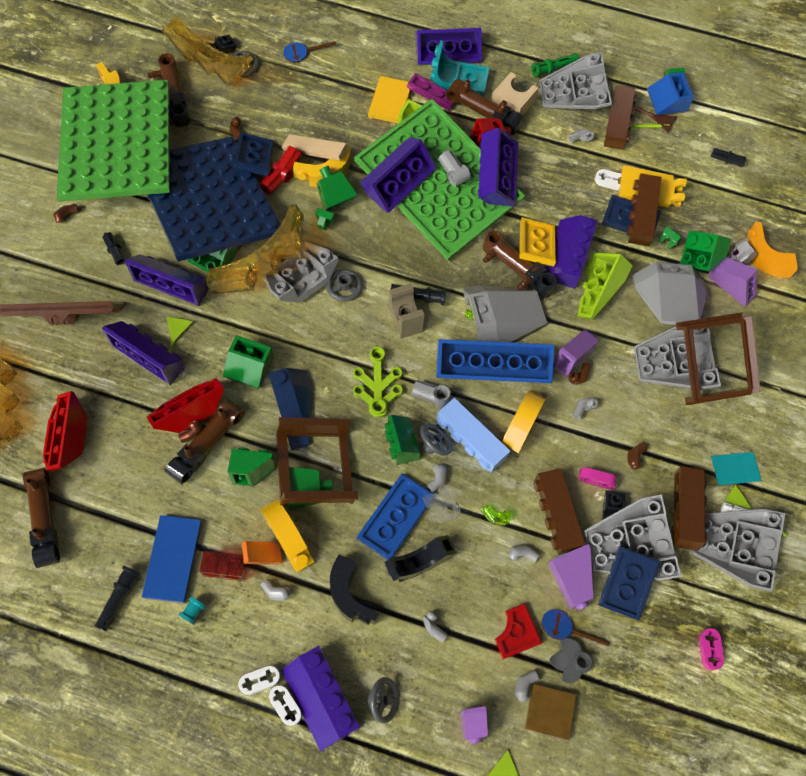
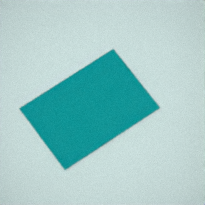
M754 452L711 456L718 486L762 481Z

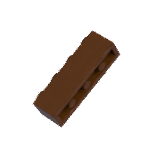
M615 86L603 147L624 150L625 143H629L630 133L627 132L632 127L633 120H630V117L633 118L635 107H632V105H635L637 95L634 94L636 87Z
M640 173L638 179L634 180L632 190H635V194L632 195L630 205H633V209L630 210L628 220H631V224L628 225L626 235L629 236L628 243L650 246L654 239L661 184L660 176Z
M680 466L674 474L673 547L698 551L707 542V533L705 532L707 496H704L707 479L704 478V470Z
M561 468L538 473L533 483L535 491L539 492L541 498L539 500L540 508L546 514L545 524L547 530L551 531L553 537L551 538L553 549L557 550L558 555L585 546Z

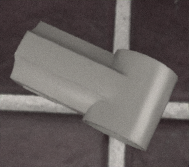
M447 150L439 156L438 160L446 170L452 186L456 187L471 178L468 168L464 164L461 165L452 150Z
M417 379L413 387L412 396L431 402L435 407L442 409L450 402V389L445 385L436 386ZM444 395L446 398L440 399L437 396Z

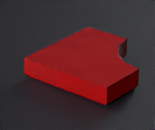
M525 603L505 611L507 619L505 630L494 639L502 660L542 644Z

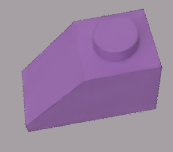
M486 706L462 710L459 716L464 741L469 740L470 744L483 742V737L488 736Z

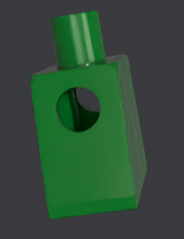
M329 165L319 170L323 179L317 182V189L323 210L327 211L357 196L341 171L333 174Z
M289 467L291 491H333L332 479L320 480L319 470ZM288 503L289 510H294L318 503Z

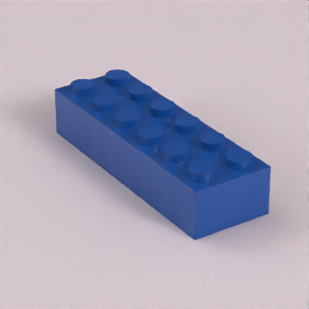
M438 339L436 377L552 383L554 345Z

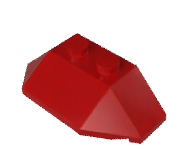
M217 378L203 382L161 404L153 413L146 417L153 429L175 433L189 430L190 422L194 420L201 422L215 414L224 387Z
M73 391L57 396V403L54 405L49 416L42 456L46 471L64 468L83 453L87 415Z

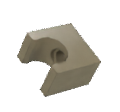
M411 283L389 290L388 308L401 339L423 332L425 315L422 309L417 310L413 296L414 289Z

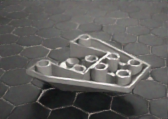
M602 52L586 55L539 80L544 108L598 109L612 105Z
M284 234L254 253L269 291L280 301L296 303L302 302L330 281L339 260L336 255L326 248Z
M654 262L633 275L632 279L635 290L660 323L676 325L677 322L701 319L707 290L704 281L692 265Z
M484 285L462 289L466 305L471 306L477 327V341L515 342L547 324L537 291Z
M675 326L634 346L640 382L691 389L684 330H676ZM709 328L693 330L700 390L721 387L710 342Z
M662 494L640 498L584 530L586 542L591 549L593 571L609 573L618 546L660 561L654 580L681 577Z
M767 509L706 513L707 523L705 525V532L707 533V542L698 551L690 550L689 553L749 587L772 592L786 513Z

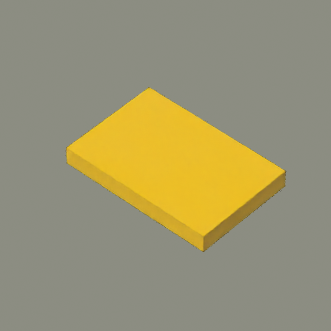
M380 76L368 117L398 123L400 110L408 100L411 91L407 88L408 82Z
M522 217L520 220L519 258L554 267L556 263L555 225Z

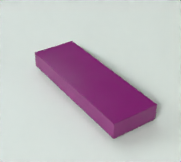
M417 73L412 76L407 84L408 89L428 100L433 99L439 106L448 111L454 105L446 97L447 90Z

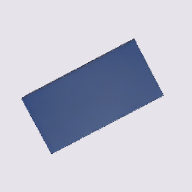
M402 473L356 539L386 560L393 558L435 497V494Z
M160 515L142 593L143 599L185 604L202 524L201 520Z

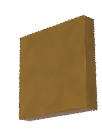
M533 684L525 729L569 740L576 695Z

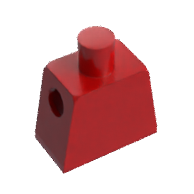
M477 118L470 139L481 149L482 133L500 128L511 136L510 127H504L499 118Z

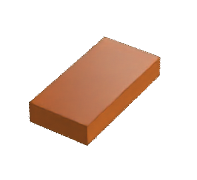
M245 541L242 543L244 564L278 565L282 563L279 542Z

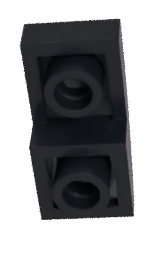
M229 34L215 37V43L201 45L199 51L208 62L230 53L237 48V44Z
M605 491L602 520L626 507V493Z

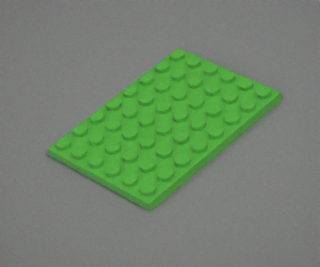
M168 80L63 88L57 199L59 202L170 193Z
M431 99L356 155L354 161L368 175L407 138H416L423 141L436 169L406 196L397 207L448 261L513 207L488 204L478 197L481 149ZM447 150L453 151L461 165L464 164L471 175L469 180L456 187L451 185L446 170L438 160L439 156ZM518 188L516 193V205L519 202H521L525 197V195Z

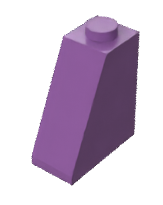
M726 257L709 272V278L743 306H747L757 296V269Z
M584 329L560 349L553 367L565 377H568L595 350L599 340L594 334Z
M589 544L554 558L548 564L570 610L577 608L578 611L588 607V602L593 599L591 549Z

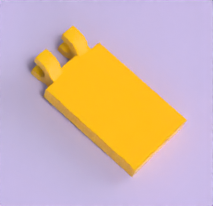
M623 165L618 192L619 197L631 200L632 195L635 194V190H632L634 180H637L640 173L661 177L658 206L668 208L670 204L680 207L681 201L685 200L684 193L674 194V192H682L683 187L686 186L687 179L679 178L673 180L674 175Z

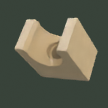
M510 72L493 91L491 101L499 105L503 100H506L507 106L511 108L510 112L517 111L523 116L535 103L538 87L533 85L526 92L515 91L513 86L516 74Z

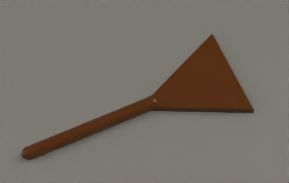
M632 105V107H635V110L649 115L658 124H661L667 133L677 117L654 115Z

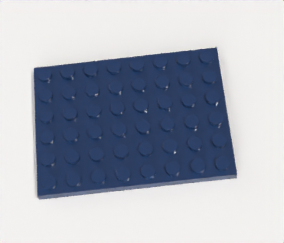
M233 136L170 150V193L147 194L177 262L284 234V229L254 174L233 168L237 143Z

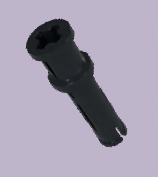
M391 284V289L401 287L402 285ZM413 287L414 299L424 300L426 303H440L444 306L446 289L440 291L431 289V287H426V289Z
M124 565L117 582L113 583L114 590L94 625L106 632L125 595L131 592V586L136 576L140 575L139 572Z

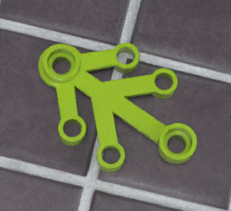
M373 347L370 350V359L374 362V381L364 373L362 368L358 367L353 370V378L358 381L361 380L374 392V399L364 391L362 385L354 386L353 395L356 398L363 399L369 405V413L377 418L383 417L387 413V405L395 397H400L403 392L402 387L396 384L392 386L391 392L382 398V392L394 380L401 379L402 370L399 367H394L391 373L381 381V362L385 358V351L381 347ZM361 372L362 375H361V376H357V375H355V373ZM399 372L400 374L395 376L393 373ZM357 389L362 390V392L359 393V394L356 393L355 391H356ZM394 389H399L400 392H399V393H395L393 390H394ZM375 407H381V410L376 411Z

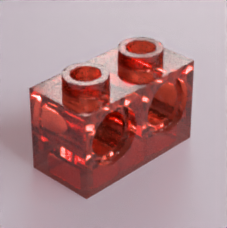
M203 551L199 572L203 577L245 582L248 564H244L243 555Z

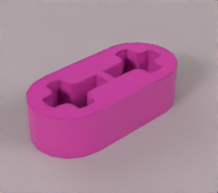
M591 468L580 469L579 481L605 489H615L617 482L615 475Z
M712 628L703 630L699 634L702 665L710 671L718 670L724 664L720 634ZM710 635V637L714 638V641L711 642V646L710 641L705 639V636ZM713 657L717 659V663L713 665L712 662L708 661V658Z

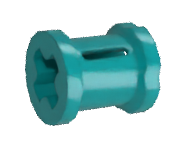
M190 597V602L184 611L178 615L192 625H195V619L202 609L205 610L206 606L197 599Z

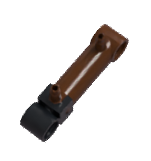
M164 53L158 58L160 70L148 73V78L162 77L163 80H168L169 108L173 123L178 127H184L189 124L190 117L177 65L172 54Z
M460 79L454 80L446 91V97L452 103H461L486 118L501 119L504 127H510L511 135L517 132L524 121L523 116L519 112H510L511 108L507 106L506 100H503L498 105L471 90L470 80L468 79L465 82Z
M495 230L487 232L482 247L487 255L483 258V261L487 263L496 256L523 278L517 286L518 290H522L526 286L531 290L535 287L538 296L543 298L551 296L557 284L556 277L551 273H545L547 269L538 262L533 264L531 261L520 259L519 252L503 240V235Z
M225 400L220 405L217 414L189 445L186 443L177 453L178 456L167 464L165 473L180 484L187 482L193 472H196L204 463L203 458L232 426L237 425L241 421L245 411L231 400Z
M45 467L24 472L23 482L28 495L32 531H29L30 544L34 547L32 548L33 563L36 568L59 563L57 531L54 530L49 494L51 484L49 473Z

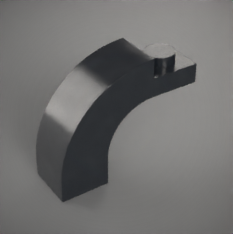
M445 535L436 537L428 544L409 554L389 558L384 563L393 581L399 580V582H403L440 565L456 555L457 551L449 536Z
M339 554L330 573V591L336 608L350 622H353L357 615L359 616L358 620L366 625L372 623L375 625L379 614L355 601L349 591L351 579L358 568L357 563Z

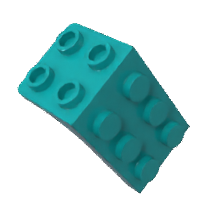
M440 40L439 46L436 45L435 56L437 57L433 58L432 68L434 70L431 73V80H433V83L448 90L454 80L460 79L465 82L468 79L470 80V89L484 96L490 67L450 59L443 50L444 41Z

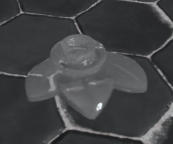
M440 484L438 494L433 493L423 496L424 504L430 510L427 517L429 521L439 524L445 520H455L460 515V506L455 501V493L446 484ZM448 507H451L453 510L451 514L447 512Z

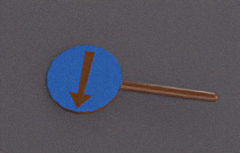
M336 41L306 48L302 43H291L284 48L283 55L289 62H300L306 57L308 51L335 45Z
M549 610L542 618L544 632L553 639L563 640L573 633L606 646L610 645L605 640L572 629L570 618L560 610Z

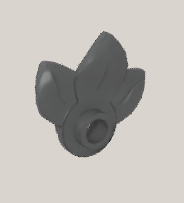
M566 638L560 640L562 651L554 654L549 661L554 668L563 671V682L573 683L579 680L582 673L591 670L593 660L589 653L582 651L578 642ZM579 658L585 661L584 666L578 664Z

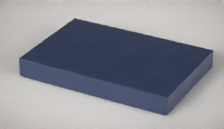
M240 132L233 168L268 176L274 140Z
M612 194L602 225L626 233L628 225L631 224V220H628L630 210L633 209V205H630L631 200ZM657 209L655 230H656V227H657V224H658V221H659V218H660V215H661V212H662L661 210H658V209Z
M618 546L598 605L639 620L660 561Z

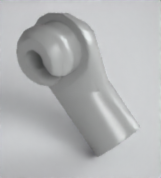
M580 129L568 135L571 143L578 139L589 142L594 138V132L587 129Z
M591 397L579 400L572 416L580 420L584 411L592 410L598 406V400Z
M436 464L433 468L435 479L426 485L432 493L446 483L447 469L444 465Z
M524 544L511 547V551L508 553L509 558L517 561L519 556H525L534 563L540 555Z
M266 579L260 584L268 597L273 601H285L291 596V589L289 587H274L270 579Z
M428 611L427 615L423 617L426 630L442 643L446 639L447 633L436 626L437 614L433 611Z
M535 670L519 677L516 681L514 693L521 702L529 698V685L539 680Z

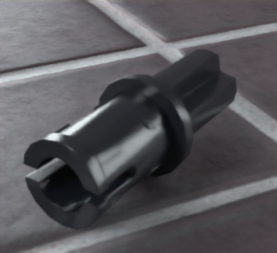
M714 148L711 153L712 158L725 161V164L730 163L743 167L746 161L745 156L732 153V151L727 152Z
M105 232L102 238L107 246V252L112 255L116 265L124 264L126 258L121 251V245L116 242L111 232Z

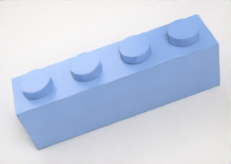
M455 398L437 413L436 420L438 425L442 429H447L451 433V437L457 443L460 442L470 456L474 455L485 470L488 469L492 473L508 458L510 450Z

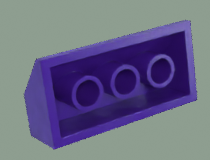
M481 28L415 30L418 65L432 64L433 58L437 57L435 56L436 45L439 46L440 40L444 41L443 50L450 59L464 63L482 62Z
M500 128L482 133L478 197L488 204L514 207L516 206L518 142Z
M409 137L360 183L367 195L386 213H389L436 169V166L423 141Z
M583 215L560 220L555 234L556 263L554 267L549 265L544 267L547 269L545 273L553 274L558 284L576 288L598 220Z
M139 254L125 261L133 281L197 306L201 304L209 290L207 281L203 276L193 275L187 270L175 268L167 262H159L151 256L146 257Z
M123 321L105 325L102 328L111 346L169 385L185 369L182 358L178 354H171L163 344H156L148 334H141L131 323L128 325Z
M319 646L300 655L281 669L320 752L360 729Z

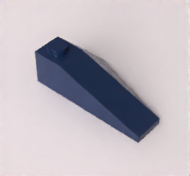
M284 368L268 373L281 417L311 418L312 385L307 370ZM287 436L291 451L309 446L311 436Z

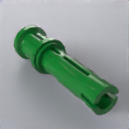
M577 53L554 60L545 59L544 62L532 63L531 71L534 77H539L541 74H550L555 69L563 68L580 58Z

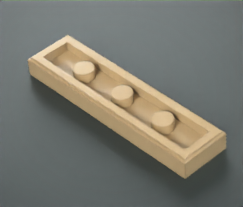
M291 134L288 135L282 145L283 151H286L290 145L304 155L341 161L348 148L346 143Z

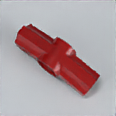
M289 145L281 159L272 165L270 173L260 183V187L266 194H273L283 182L287 183L292 178L294 162H298L302 156L300 151Z

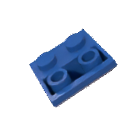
M684 72L667 74L647 88L656 115L688 111L694 99Z

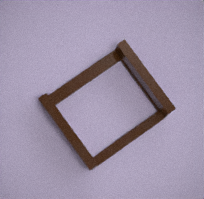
M734 313L676 323V330H684L692 396L685 397L686 405L761 392L752 316H742V313ZM740 323L748 387L701 395L693 330Z
M279 417V424L276 430L280 505L286 503L353 504L355 500H358V491H353L347 442V433L351 426L350 419ZM287 436L338 437L344 491H291Z

